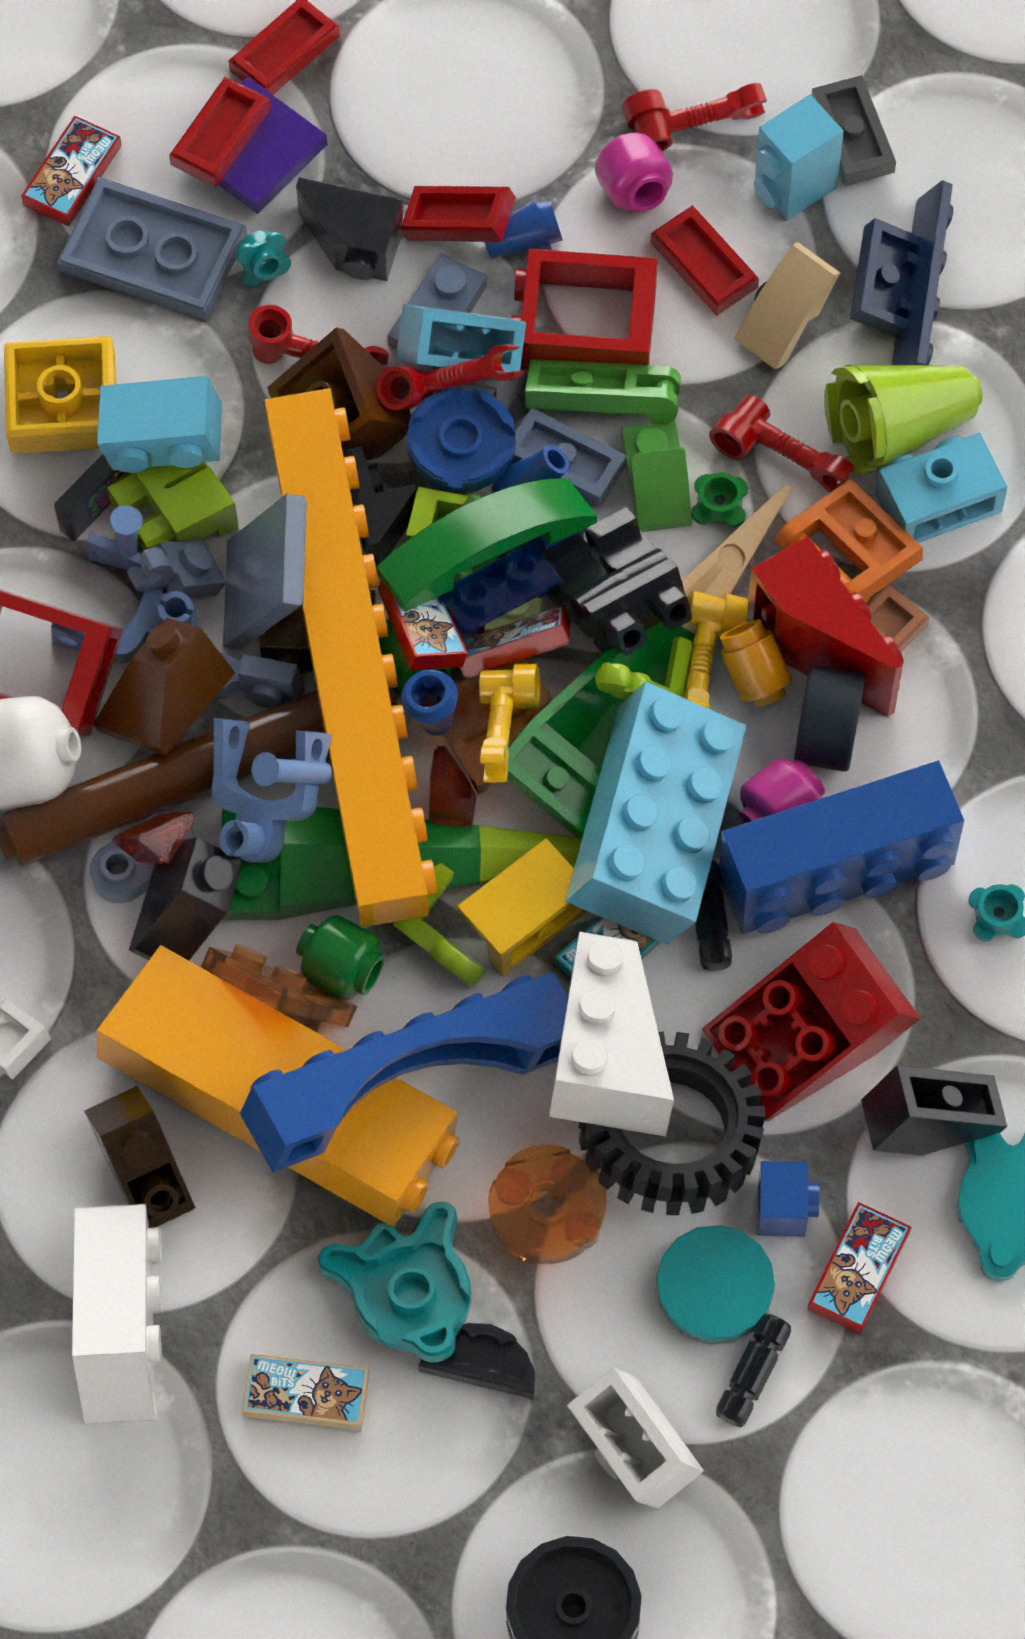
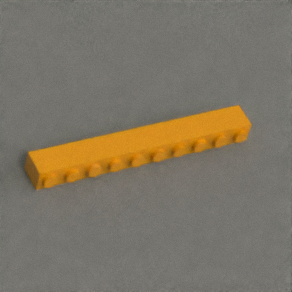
M330 388L265 399L268 429L281 498L285 494L305 496V500H307L304 594L301 607L325 733L332 734L328 753L360 926L363 928L429 916L428 895L438 894L432 860L421 861L418 843L428 841L422 807L411 809L408 791L418 789L412 755L401 757L398 739L408 738L402 704L391 706L388 691L389 688L398 687L393 655L381 654L378 639L388 637L383 604L372 605L369 588L378 587L373 554L362 555L359 540L368 538L369 533L364 505L353 506L350 490L359 489L354 456L344 457L341 446L342 441L350 440L345 407L334 409Z

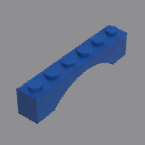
M554 972L532 979L530 975L518 977L508 983L498 993L485 998L482 994L471 995L457 1003L452 1010L434 1016L432 1012L423 1013L410 1020L403 1029L384 1035L382 1031L373 1032L360 1039L351 1049L334 1054L331 1050L318 1053L308 1059L301 1068L285 1074L281 1070L270 1071L252 1083L251 1090L240 1111V1115L272 1173L324 1153L337 1126L352 1107L375 1088L402 1074L431 1066L469 1064L496 1067L524 1075L557 1062L568 995Z

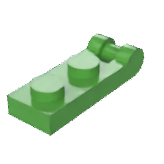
M530 359L525 389V408L531 409L532 407L549 412H561L564 410L598 412L604 415L618 413L646 414L651 421L666 424L673 421L677 416L679 406L678 395L682 379L676 369L664 365Z

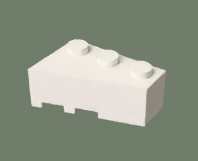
M579 932L549 1117L666 1137L674 1098L638 942Z
M146 1204L74 1208L72 1359L84 1424L156 1420L155 1362L162 1360L160 1325H153V1312H161L162 1295L160 1276H152V1263H161L162 1247L160 1228H149Z

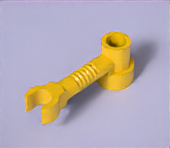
M691 591L687 598L692 619L686 624L694 625L696 628L691 653L692 658L690 659V673H688L683 698L709 709L710 694L708 689L716 638L731 628L746 622L748 599L728 593L717 597Z
M514 664L513 670H481L479 689L481 704H490L487 735L481 747L480 764L485 763L483 783L507 782L508 743L512 711L515 709L539 708L541 686L538 664Z

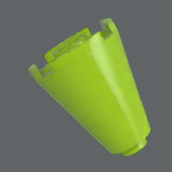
M846 365L835 368L831 374L837 376L835 382L827 383L824 391L825 416L830 437L833 443L843 442L849 456L844 458L855 466L853 469L855 474L875 472L899 456L906 455L973 419L983 399L982 387L978 378L963 366Z

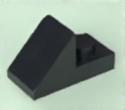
M359 446L342 451L344 457L354 456L359 489L350 490L353 506L364 505L369 537L362 538L361 543L365 555L373 554L375 566L377 567L389 556L408 528L419 486L411 484L384 491L378 465L367 466L363 448Z

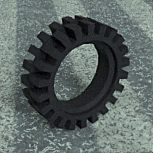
M664 1031L658 1033L670 1083L688 1086L703 1094L713 1103L720 1113L724 1125L723 1141L715 1151L704 1158L690 1163L679 1164L656 1161L642 1154L629 1143L622 1130L618 1128L579 1122L578 1129H581L579 1144L581 1151L587 1150L585 1163L590 1172L601 1168L598 1182L606 1190L610 1189L615 1183L620 1185L617 1199L629 1205L636 1193L643 1196L641 1210L653 1213L656 1200L665 1201L666 1215L679 1216L682 1202L689 1203L692 1214L703 1212L707 1198H710L716 1207L726 1201L729 1189L736 1193L743 1186L746 1174L750 1176L756 1161L764 1131L765 1106H759L762 1093L758 1084L749 1086L752 1073L744 1064L733 1071L732 1066L735 1055L726 1048L717 1058L711 1056L713 1041L702 1037L698 1049L694 1050L687 1048L689 1033L676 1032L674 1045H666Z

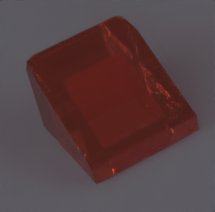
M437 746V750L434 749L430 774L429 820H431V824L472 826L477 799L476 793L447 747Z
M191 812L161 813L113 837L112 841L139 864L169 863L195 823L196 816Z

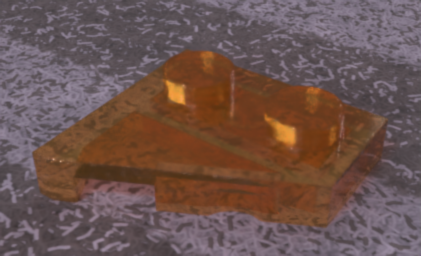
M236 944L233 952L209 946L201 968L278 1011L349 1027L357 1009L356 1005L346 1000L338 999L306 983L308 979L295 971L281 966L273 968L266 965L268 957L254 949Z

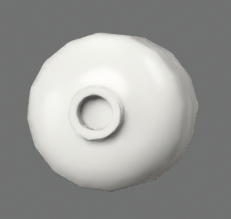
M23 696L0 699V811L41 804L60 796L73 779L76 761L81 755V741L78 732L70 726L68 719L57 705L42 697Z

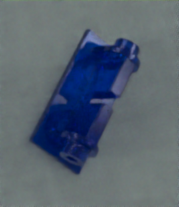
M530 542L454 583V590L439 596V598L452 613L460 636L466 634L468 637H472L477 634L478 628L536 597L539 599L546 597L548 590L562 583V578L534 543Z

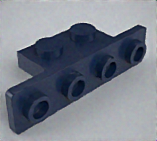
M941 180L918 198L915 206L912 233L877 218H874L864 226L850 319L896 337L892 365H929L933 355V345L930 343L932 323L940 307L937 290L939 276L947 260V253L943 250L945 235L954 212V208L950 204L953 184Z

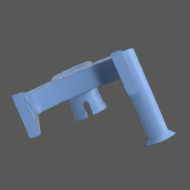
M123 505L114 509L110 514L109 522L115 531L116 542L90 532L86 541L87 560L126 570L146 565L140 555L141 553L138 552V530L142 526L143 518L137 508ZM157 587L144 591L132 621L122 634L114 661L118 663L131 661L133 656L145 644L150 632L161 625L167 617L198 627L196 610L189 596L179 591L165 594L166 587ZM52 623V645L80 651L85 633Z
M214 718L212 799L224 810L236 813V819L225 823L219 835L221 849L226 855H234V857H240L247 862H271L277 858L282 850L286 820L299 821L313 815L317 805L319 786L326 784L332 776V768L326 763L332 734L296 730V760L277 759L269 752H262L256 756L252 763L251 773L258 785L267 787L274 782L296 783L292 795L284 799L267 800L244 791L238 785L236 778L250 722Z

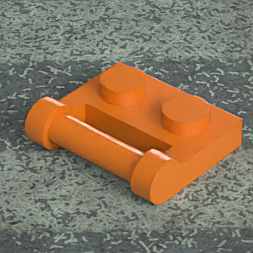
M851 478L781 528L775 538L776 545L784 550L804 537L808 536L810 538L820 531L862 572L854 579H851L838 566L841 575L840 580L849 593H858L866 604L871 596L923 560V547ZM813 542V544L816 546V548H817L819 551H821V549Z

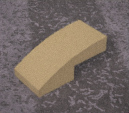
M799 242L793 244L760 291L734 340L775 370L785 365L807 322L819 316L840 272Z

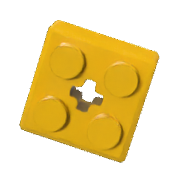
M110 336L7 342L4 345L5 423L10 452L31 453L99 448L97 441L100 386L117 384L116 355L112 338ZM68 391L66 397L57 398L58 392Z

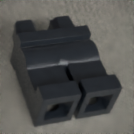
M627 507L585 528L584 532L587 542L579 533H576L535 555L547 596L558 607L565 606L569 618L589 638H593L595 646L602 654L615 648L627 656L643 647L644 642L647 640L646 630L661 622L666 628L675 630L692 619L690 605L684 591L678 566L670 558H667L661 549L656 548L639 529L637 518Z

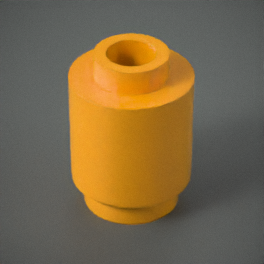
M760 619L742 623L720 636L724 647L720 654L741 702L753 701L755 707H762L774 703L786 695L784 687L792 681L791 674L772 630H765Z

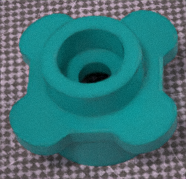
M256 231L246 236L240 242L236 252V259L243 266L244 272L241 275V279L245 285L257 286L262 280H270L277 275H283L289 270L291 259L284 253L283 247L286 244V239L283 234L279 232Z
M996 884L986 889L982 887L974 889L968 899L969 906L975 910L976 923L973 926L974 935L984 942H989L995 936L1010 935L1016 939L1024 937V891L1014 884ZM1001 909L1004 911V915L997 917L993 911Z

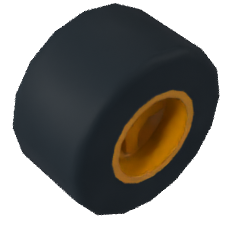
M812 665L809 668L794 760H801L806 765L842 772L849 770L865 681L863 673Z

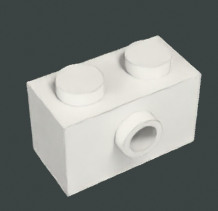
M613 1367L567 1405L596 1445L597 1449L594 1450V1455L600 1465L615 1480L619 1478L636 1502L658 1509L704 1472L636 1376Z

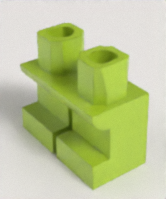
M202 462L200 465L192 468L168 465L148 467L146 470L138 473L127 472L106 487L108 499L114 509L119 506L129 505L139 510L146 506L152 516L143 520L142 526L138 530V545L142 551L156 548L160 542L203 539L214 532L220 538L239 528L235 502L211 467H207V462Z

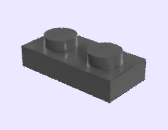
M860 75L812 88L811 95L844 131L839 173L844 186L895 173L896 160L863 76Z

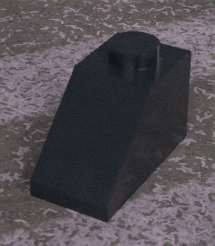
M299 177L296 184L299 215L335 270L343 271L347 275L360 280L374 278L387 281L402 235L400 231L403 222L402 200Z
M199 837L160 846L129 951L150 960L159 946L162 945L189 961L227 914L243 860L239 857H234V855H226L221 848Z
M897 1065L861 1099L873 1151L923 1156L1000 1133L1008 1127L994 1075Z

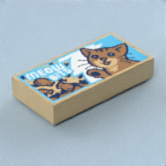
M251 1354L242 1408L243 1417L362 1431L370 1375L369 1368Z

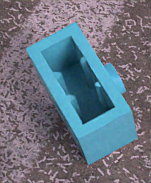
M811 94L759 127L754 188L760 200L769 208L775 207L786 220L794 217L835 190L838 184L844 131Z
M403 304L396 359L442 368L485 356L494 346L513 344L519 346V349L506 352L502 356L501 365L505 372L520 371L526 322L505 317Z
M208 376L100 386L97 445L113 470H121L128 473L142 472L148 467L174 465L181 468H192L200 465L202 462L220 461L222 401Z
M979 432L966 438L961 436L947 438L936 445L933 450L914 457L912 455L899 456L884 466V468L879 469L875 495L882 509L911 537L920 543L1001 513L1008 486Z

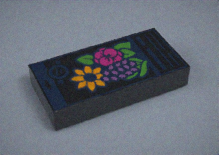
M102 454L54 503L60 531L75 541L111 504L106 487L127 472L113 470Z

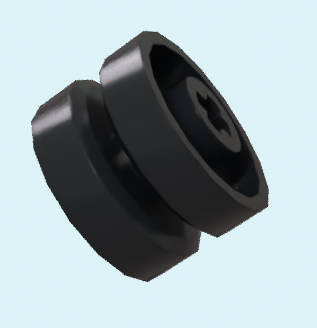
M564 1536L541 1543L520 1561L508 1583L506 1625L509 1638L638 1639L642 1595L634 1570L617 1550L594 1538ZM571 1605L580 1606L581 1616L576 1618L568 1617L565 1615L566 1607Z

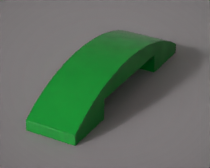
M554 478L523 483L477 499L435 521L386 557L376 567V572L401 608L406 612L454 590V575L541 535L551 545L596 524L597 515L569 479Z

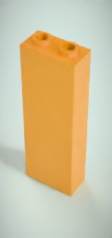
M162 945L159 946L97 1029L98 1059L259 1151L260 1149L240 1115V1111L251 1090L252 1083L270 1071L281 1070L285 1074L301 1068L308 1059L323 1051L331 1050L334 1054L346 1050ZM394 1078L375 1088L352 1107L337 1126L324 1153L291 1165L288 1168L394 1227L405 1210L414 1213L418 1209L430 1186L426 1179L435 1166L444 1169L455 1154L460 1142V1138L455 1136L458 1112L402 1080Z

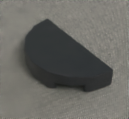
M463 1324L456 1336V1348L450 1357L440 1362H427L421 1359L418 1365L419 1372L534 1400L535 1370L528 1353L517 1342L512 1333L492 1324Z

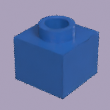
M761 1161L758 1178V1236L805 1237L808 1217L818 1218L819 1182H808V1162Z

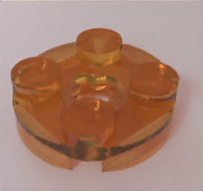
M535 1145L515 1153L505 1162V1167L498 1173L496 1180L494 1179L489 1190V1216L498 1239L508 1247L512 1256L521 1261L555 1264L568 1261L582 1254L597 1242L606 1217V1191L598 1182L599 1172L597 1170L590 1172L588 1166L580 1157L570 1154V1149L559 1145ZM550 1191L553 1199H563L565 1205L556 1209L555 1216L544 1217L542 1212H534L531 1208V1205L539 1202V1193Z

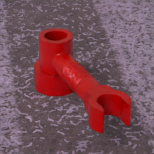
M751 83L736 91L729 92L723 98L670 112L665 105L662 93L659 90L649 89L629 96L622 103V109L628 127L634 129L636 133L647 135L656 142L661 151H664L673 143L671 133L727 118L737 120L758 117L765 113L763 103H766L767 99L761 83Z
M263 305L255 309L250 315L248 338L252 344L254 357L262 363H275L282 358L283 354L301 358L319 343L317 340H308L305 337L294 335L290 315L279 306ZM379 346L364 348L380 364H388L389 353Z
M513 344L497 345L491 348L485 356L427 372L416 370L407 365L390 366L384 369L377 378V397L381 404L388 409L406 410L414 408L419 403H422L426 397L441 390L492 378L498 381L516 380L525 372H505L501 365V359L506 352L519 349V346Z
M753 395L744 396L732 413L722 415L709 433L714 447L723 455L734 460L744 459L754 445L757 446L758 443H761L809 471L811 477L830 493L850 479L848 476L855 468L846 458L832 455L828 452L820 453L768 423L767 420L771 415L770 409L761 399Z

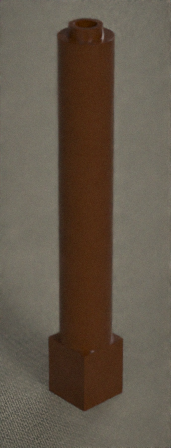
M315 681V691L241 719L242 721L250 722L236 777L237 781L252 776L251 767L253 760L262 752H269L277 759H295L296 730L325 733ZM389 688L391 706L398 705L391 688ZM214 730L173 746L166 756L154 753L70 786L60 796L47 802L15 808L0 814L3 823L0 826V849L5 860L16 857L20 867L210 793L212 791L214 775Z

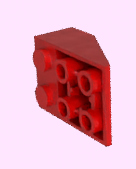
M806 536L752 567L747 619L748 621L760 619L765 630H772L786 665L807 676L812 665L863 673L865 681L861 703L887 717L895 713L904 664L902 653L890 636L882 637L872 624V615L864 599L856 592L850 594L841 582L839 568L829 552L824 549L819 551L810 538Z
M832 922L705 1025L702 1031L709 1040L714 1042L713 1046L719 1055L725 1048L735 1055L732 1066L733 1071L744 1064L752 1073L749 1086L758 1084L762 1093L759 1106H765V1120L770 1121L878 1054L921 1018L857 929Z

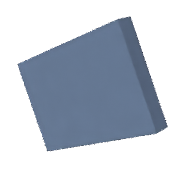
M99 177L57 261L58 271L206 322L236 260L237 248L240 242L247 236L246 225Z
M285 494L227 541L223 647L244 648L303 604L307 508L305 496Z

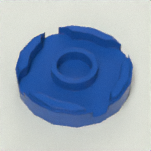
M459 387L441 390L426 397L412 412L408 424L409 429L406 434L409 460L417 474L435 488L453 493L478 491L497 482L510 467L516 450L514 420L507 408L487 391L475 388L474 392L468 390L460 391Z

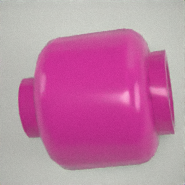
M642 133L623 134L611 140L601 150L595 164V174L600 185L611 202L622 211L644 212L657 207L665 199L672 185L673 171L668 160L656 142Z
M778 758L769 762L741 786L740 799L744 809L739 813L743 824L821 799L825 794V790L817 775L804 762L798 759L790 762L786 759Z

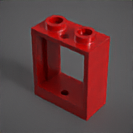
M529 248L527 268L516 269L514 301L523 302L522 316H511V319L526 322L520 369L529 370L530 359L649 365L658 258ZM540 284L633 291L629 339L535 332Z
M0 589V614L2 607H6L85 633L61 711L68 719L70 726L75 728L79 735H91L93 723L101 704L124 629ZM0 693V699L14 698L13 696Z

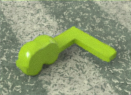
M675 637L673 640L665 686L651 681L650 677L646 674L630 672V669L625 665L607 662L603 663L595 676L596 687L603 692L610 693L614 697L627 699L647 681L684 697L692 642L683 637Z
M442 863L434 867L438 894L428 895L429 911L454 876V872ZM425 917L394 922L393 926L430 953L434 960L453 975L472 987H475L486 973L487 969L480 962L467 955L458 945L445 938L423 921Z

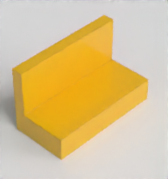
M547 838L457 906L462 916L487 942L488 960L502 976L506 975L588 912L565 902L574 868Z

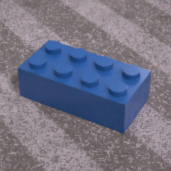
M938 760L723 830L719 860L721 884L742 935L755 930L761 934L771 933L786 926L791 918L810 912L813 916L825 915L840 908L846 900L865 895L866 898H877L894 890L898 883L916 877L921 881H927L945 874L952 865H955L964 818Z

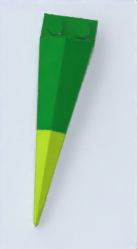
M316 806L313 815L307 819L299 821L286 820L283 847L276 859L267 863L243 860L228 912L223 919L281 920L357 905L339 809ZM222 808L221 829L225 823L236 819V813ZM424 819L428 841L418 843L421 861L432 860L434 867L442 863L454 872L452 881L445 889L448 890L488 883L545 838L574 868L582 838Z

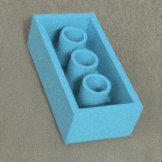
M647 681L628 697L617 710L565 902L666 945L692 926L697 920L746 725Z

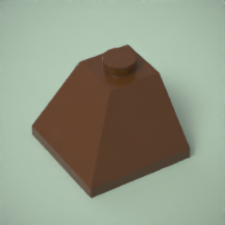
M336 327L267 387L271 398L330 388L334 409L345 407L350 440L341 442L342 450L362 446L366 461L382 457L407 436L408 424L412 415L410 409L391 410L381 404L376 394V381L379 374L385 368L342 328Z
M167 617L161 625L150 632L145 644L133 656L93 726L100 733L166 756L235 672L201 628Z

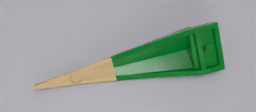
M790 484L784 485L682 580L687 597L691 591L721 597L724 593L730 594L789 495L791 491ZM661 622L646 630L647 640L642 648L625 656L615 648L604 652L525 725L509 745L507 780L575 837L581 839L588 820L617 710L626 700L614 697L610 693L603 692L596 687L595 676L598 669L603 663L607 662L627 666L630 672L646 674L650 677L651 681L665 686L673 640L675 637L686 638L692 642L693 648L696 626L684 624L674 630L666 628Z

